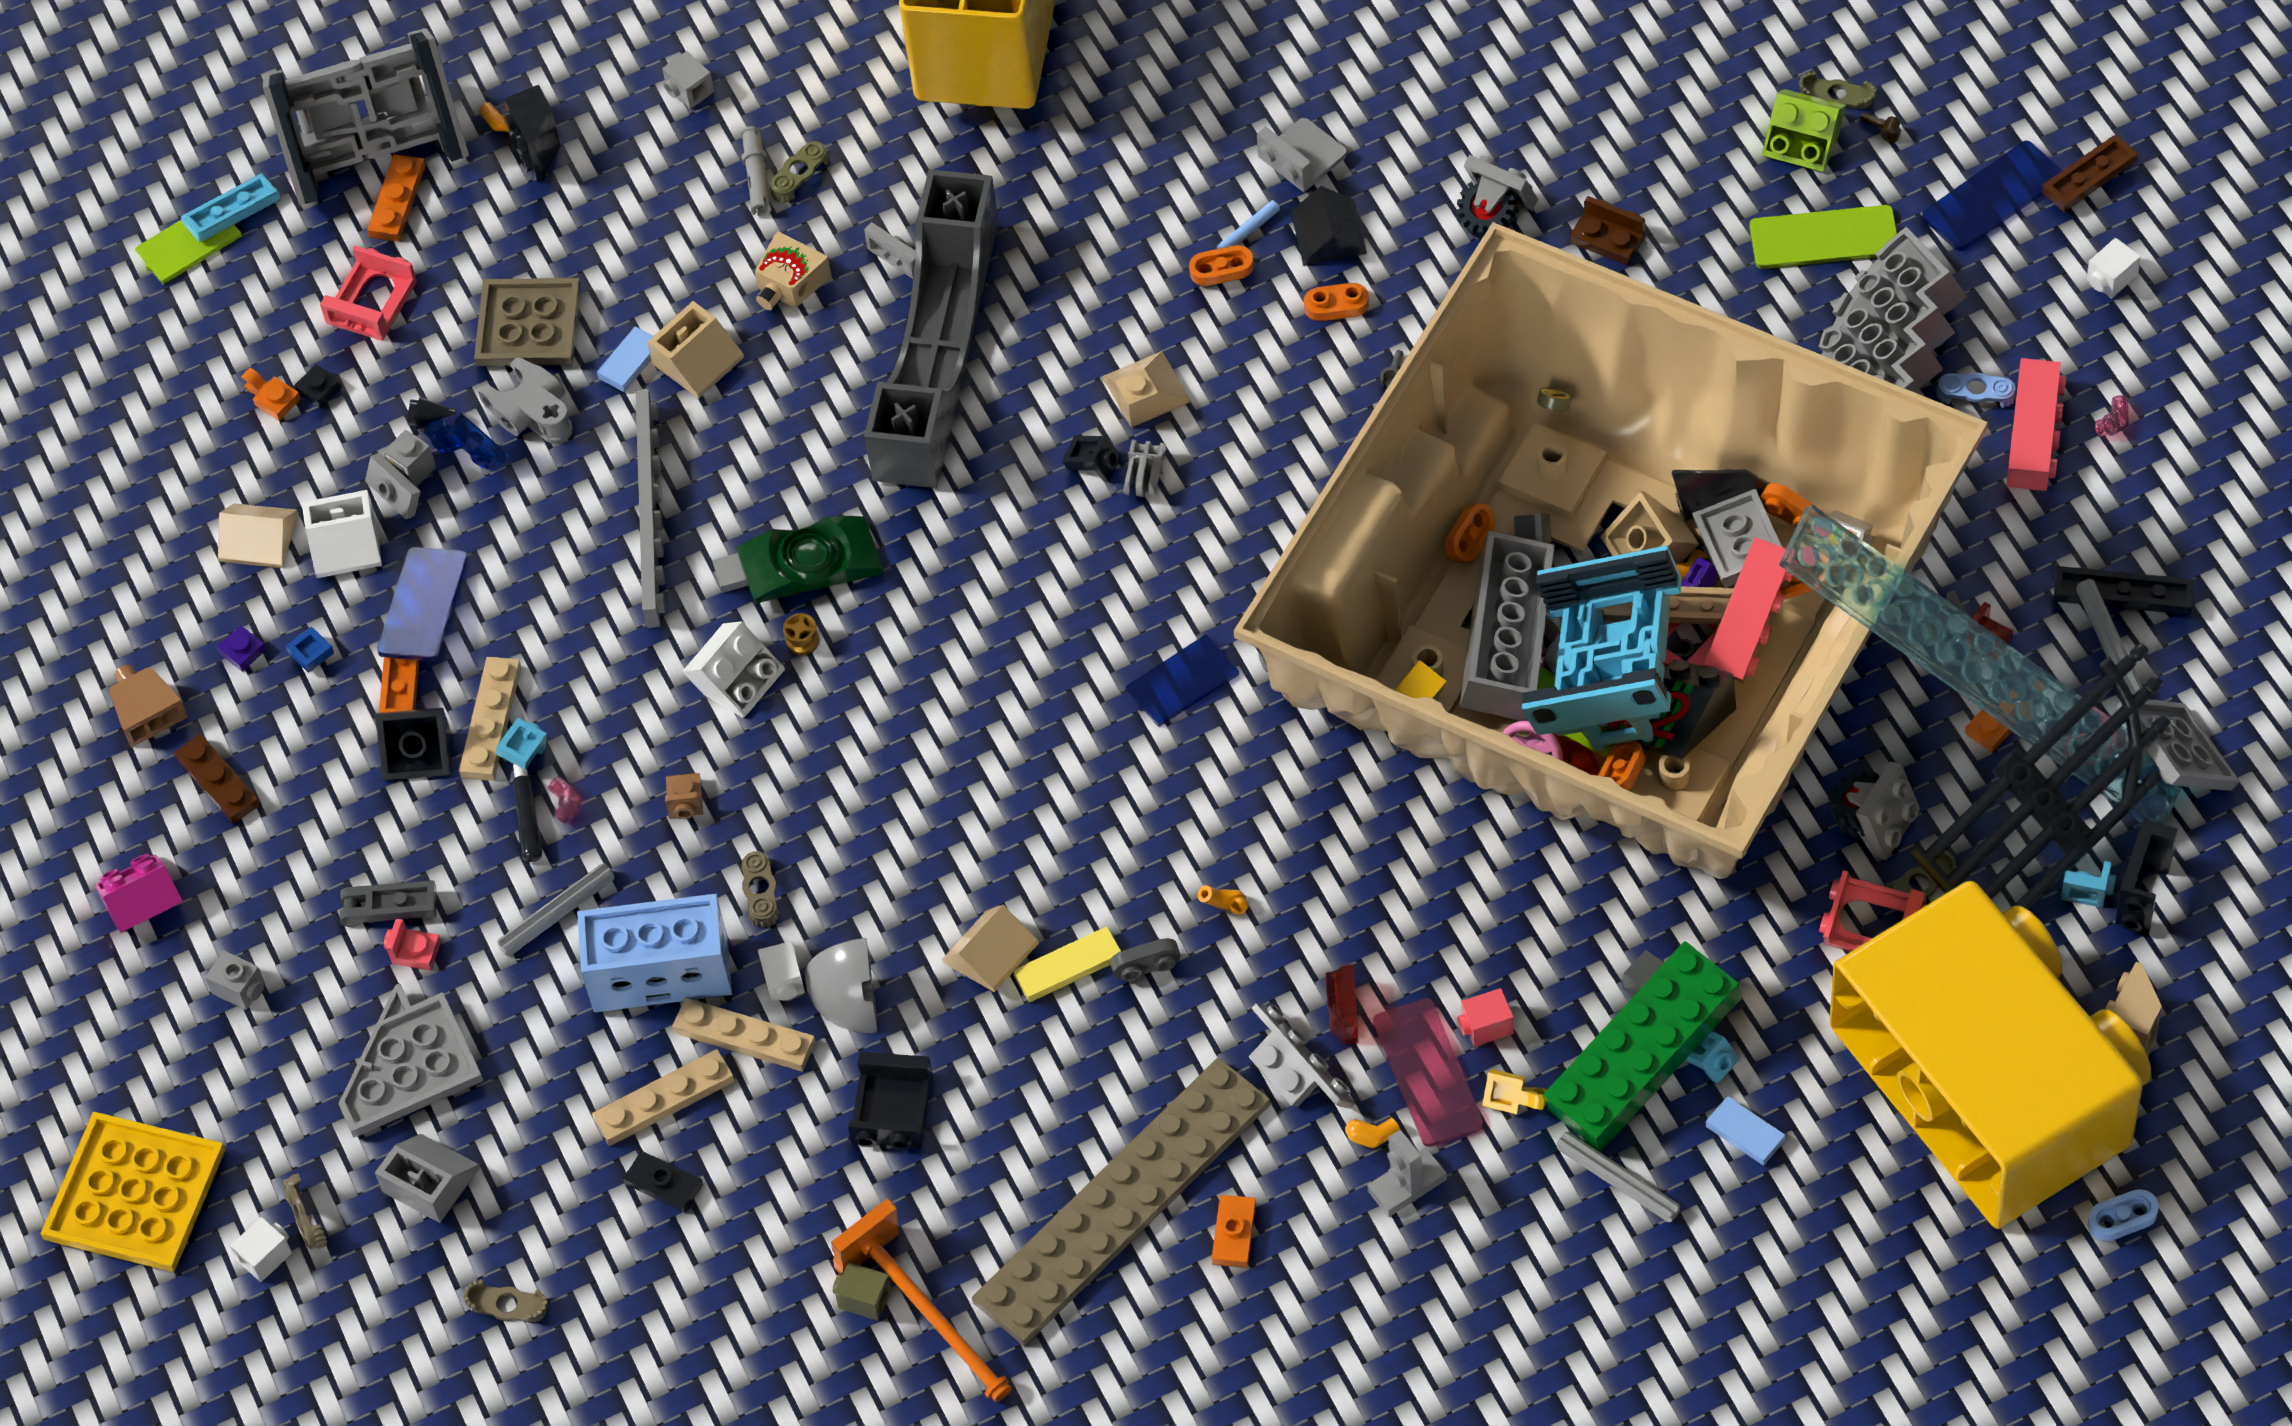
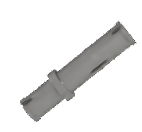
M749 126L741 132L744 146L742 163L747 169L751 213L753 215L757 213V216H764L771 212L765 170L767 153L763 150L761 129L757 127L755 134V126Z

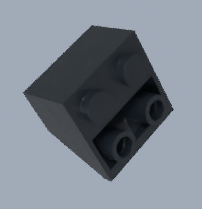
M538 84L504 98L507 112L502 113L510 131L508 132V137L514 150L519 149L522 153L519 156L527 173L532 171L537 182L544 180L561 145L551 106Z

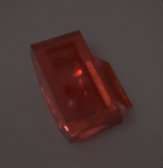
M1353 964L1342 965L1336 971L1325 973L1329 1029L1344 1044L1359 1043Z

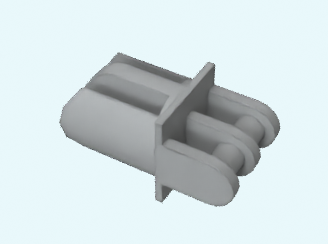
M1132 440L1130 451L1127 453L1129 464L1123 488L1124 495H1131L1135 474L1137 473L1136 496H1145L1150 476L1149 497L1155 498L1159 475H1163L1162 468L1166 443H1160V446L1151 445V441H1146V444H1138L1137 440Z

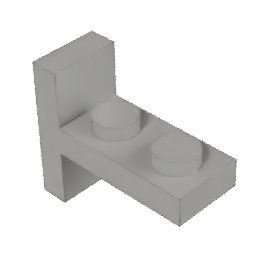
M1401 1130L1388 1137L1389 1152L1387 1156L1390 1160L1391 1168L1387 1173L1367 1185L1369 1194L1388 1217L1447 1180V1173L1425 1147L1418 1152Z

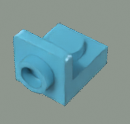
M517 718L496 747V754L525 770L537 753L542 754L546 749L547 733L537 724L525 722Z
M2104 861L2101 877L2093 876L2085 871L2072 872L2066 870L2061 900L2103 908L2105 896H2113L2116 875L2110 874L2112 862Z
M1711 1031L1688 1056L1686 1061L1703 1069L1711 1081L1719 1083L1739 1061V1056L1725 1037Z

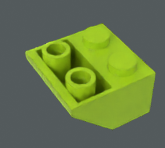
M1787 89L1778 92L1761 156L1824 172L1839 137L1846 105Z

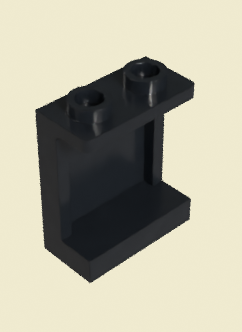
M860 1051L858 1058L859 1083L853 1119L848 1123L851 1143H856L862 1147H874L876 1145L892 1146L898 1150L921 1148L933 1075L930 1057Z

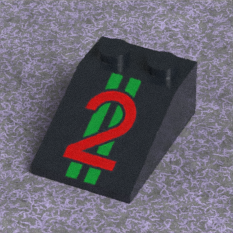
M1674 659L1665 667L1663 678L1664 686H1666L1667 691L1671 695L1670 711L1660 713L1659 718L1648 719L1653 729L1652 741H1636L1641 744L1643 750L1683 759L1732 714L1737 707L1733 673L1720 671L1714 667L1692 664L1685 660Z

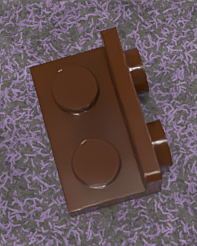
M1587 196L1584 201V212L1569 235V243L1628 266L1645 239V218L1633 211H1626L1615 207L1605 200Z

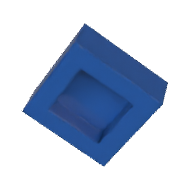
M312 626L286 645L288 654L308 673L334 654L332 645Z

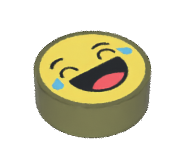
M1542 388L1539 390L1537 403L1543 408L1563 412L1569 410L1572 396L1561 390Z

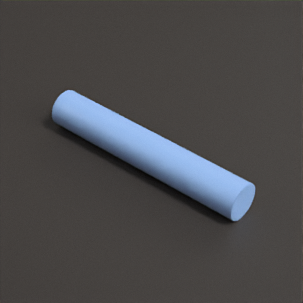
M1271 200L1218 244L1217 249L1239 245L1280 211L1279 205Z

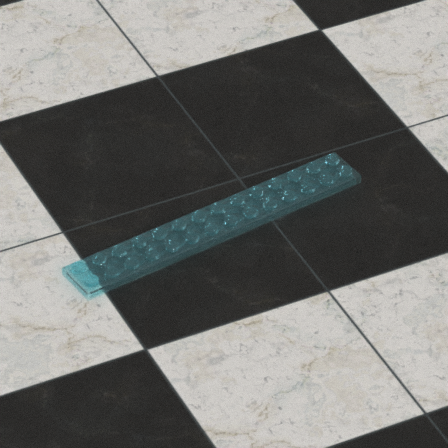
M1812 504L1804 509L1779 565L2028 743L2034 745L2082 698ZM2094 706L2045 755L2059 765H2062L2110 717ZM2121 726L2073 775L2089 785L2129 746L2127 729ZM2144 751L2138 783H2142V779L2147 774L2153 771L2159 774L2160 770L2155 761L2146 755ZM2126 769L2100 793L2116 805L2121 801ZM2161 777L2159 783L2153 789H2150L2149 793L2128 814L2141 823L2143 819L2166 825L2182 786L2170 785Z

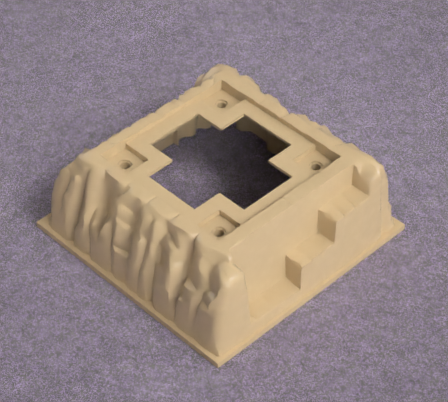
M1492 222L1234 629V638L1260 649L1266 662L1271 689L1281 692L1293 707L1307 710L1327 707L1328 712L1352 724L1359 730L1387 731L1389 740L1394 745L1409 750L1419 758L1451 759L1455 770L1459 771L1469 782H1476L1484 790L1492 788L1497 793L1506 795L1526 792L1537 809L1551 811L1554 817L1560 820L1586 814L1589 819L1604 821L1620 828L1623 836L1628 838L1635 837L1644 849L1655 855L1661 853L1668 854L1675 865L1703 869L1705 873L1718 879L1727 878L1734 871L1739 858L1742 859L1746 855L1766 816L1773 813L1784 790L1789 784L1791 772L1799 766L1807 744L1847 674L1850 672L1876 623L1882 617L1883 611L1896 588L1905 585L1914 565L1924 555L1930 537L1937 528L1939 517L1951 500L1956 483L1987 431L1988 422ZM1551 388L1570 394L1572 400L1569 410L1560 412L1541 407L1537 403L1539 390ZM1747 469L1769 483H1778L1786 486L1817 506L1824 513L1825 520L1820 530L1815 534H1804L1796 531L1792 525L1778 516H1773L1766 511L1782 548L1793 551V558L1811 552L1821 553L1833 564V578L1823 588L1783 600L1778 614L1772 612L1767 625L1772 626V630L1766 645L1759 644L1755 657L1760 658L1753 677L1746 676L1744 683L1734 680L1737 709L1683 759L1643 750L1646 760L1630 791L1621 788L1611 777L1598 776L1606 757L1562 735L1554 734L1562 749L1563 761L1552 756V751L1549 754L1521 745L1510 736L1503 734V731L1509 725L1520 720L1460 707L1470 630L1462 626L1473 609L1481 551L1473 561L1456 563L1447 555L1445 541L1459 516L1468 505L1487 504L1495 515L1493 531L1515 536L1514 516L1533 515L1535 513L1550 514L1551 540L1580 553H1583L1612 503L1626 508L1640 491L1646 492L1682 518L1675 497L1677 490L1671 474L1673 470ZM1834 511H1839L1872 524L1873 528L1870 535L1874 536V542L1869 554H1863L1861 558L1853 562L1817 548L1827 516ZM1692 519L1685 522L1693 536L1703 541L1695 520ZM1816 568L1813 576L1818 577L1822 572V568ZM1719 576L1714 588H1724ZM1784 580L1782 588L1787 587L1790 582ZM1736 584L1726 588H1734ZM1419 660L1425 664H1433L1428 667L1447 681V687L1436 700L1430 697L1412 698L1395 691ZM1521 731L1516 734L1521 737H1527L1530 731ZM1670 770H1678V771H1680V772H1679V773H1670V772H1668V771H1670Z

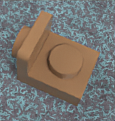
M700 773L666 776L667 795L665 796V803L669 818L688 819L695 815H703Z

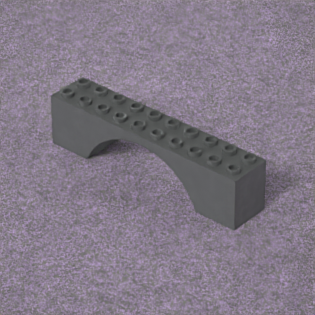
M928 170L916 219L914 278L905 335L892 375L886 383L877 382L864 435L873 481L938 488L999 225L993 177L990 175Z

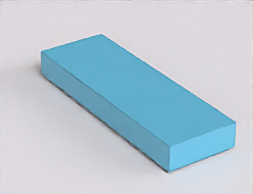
M261 173L182 215V224L200 243L279 201L280 193Z

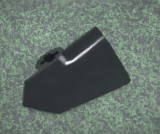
M1747 469L1673 470L1671 473L1677 493H1675L1676 501L1684 522L1694 519L1693 512L1752 489H1756L1759 497H1761L1766 486L1770 484Z

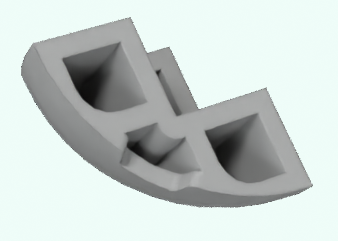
M867 938L846 941L817 954L808 963L804 974L806 989L815 1008L827 1020L841 1028L860 1033H878L876 1000L872 987L871 959Z

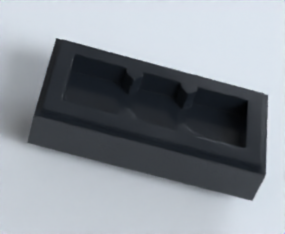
M642 1150L623 1177L625 1185L683 1213L686 1212L703 1186L702 1179Z

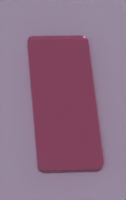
M1424 998L1376 1014L1373 1017L1374 1028L1422 1144L1426 1147H1432L1481 1130L1483 1120L1433 1001L1429 998Z

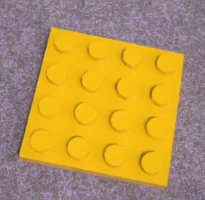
M93 1111L40 1233L43 1240L175 1272L226 1150L224 1144Z

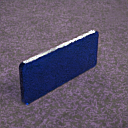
M2022 141L1925 209L1922 213V219L1955 250L1963 251L2043 195V184L2063 170L2032 142Z
M412 547L408 550L377 647L380 657L433 661L437 658L467 562V556L464 551Z

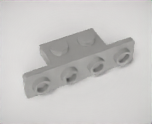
M1255 1003L1252 1006V1010L1272 1032L1249 1055V1058L1291 1106L1298 1108L1319 1085L1334 1104L1351 1109L1355 1102L1348 1095L1351 1092L1348 1086L1340 1079L1333 1078L1329 1074L1327 1062L1318 1054H1312L1305 1046L1308 1043L1305 1037L1297 1030L1290 1029L1284 1022L1286 1019L1284 1013L1273 1004L1267 1006Z

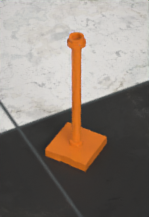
M888 1198L831 1241L832 1252L834 1253V1268L838 1273H844L848 1262L861 1265L872 1256L987 1387L985 1391L987 1398L999 1402L1009 1394L1012 1387L1008 1384L1009 1380L1006 1376L998 1378L883 1248L899 1235L897 1208Z

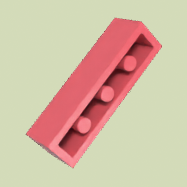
M2021 358L2006 487L2047 491L2048 478L2055 479L2057 458H2051V450L2058 451L2060 431L2054 430V423H2061L2063 403H2057V395L2064 396L2066 376L2060 375L2061 362Z
M1754 537L1707 655L1704 667H1714L1720 671L1733 673L1734 680L1744 683L1746 676L1753 677L1760 658L1755 657L1759 644L1766 645L1772 630V626L1767 625L1772 612L1778 614L1785 594L1780 593L1784 580L1791 581L1797 567V562L1792 561L1794 557L1793 551Z

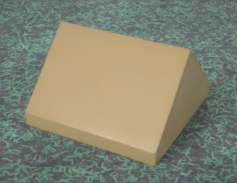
M236 503L219 512V562L283 568L299 514L298 510Z
M1000 905L986 910L942 958V961L949 967L995 992L1039 942L1004 905Z

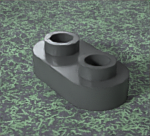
M1165 938L1120 951L1111 958L1110 965L1115 978L1124 981H1134L1147 973L1172 969L1180 959L1181 954L1177 942L1173 939Z

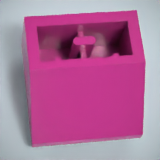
M149 854L141 855L130 862L131 867L121 872L118 869L111 870L99 878L101 882L94 885L120 933L183 902L165 865L156 854L151 857Z

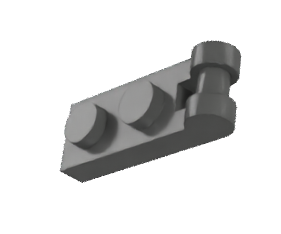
M435 881L343 888L340 891V902L344 905L343 910L340 911V924L346 927H355L365 922L436 917ZM360 902H365V907H357Z

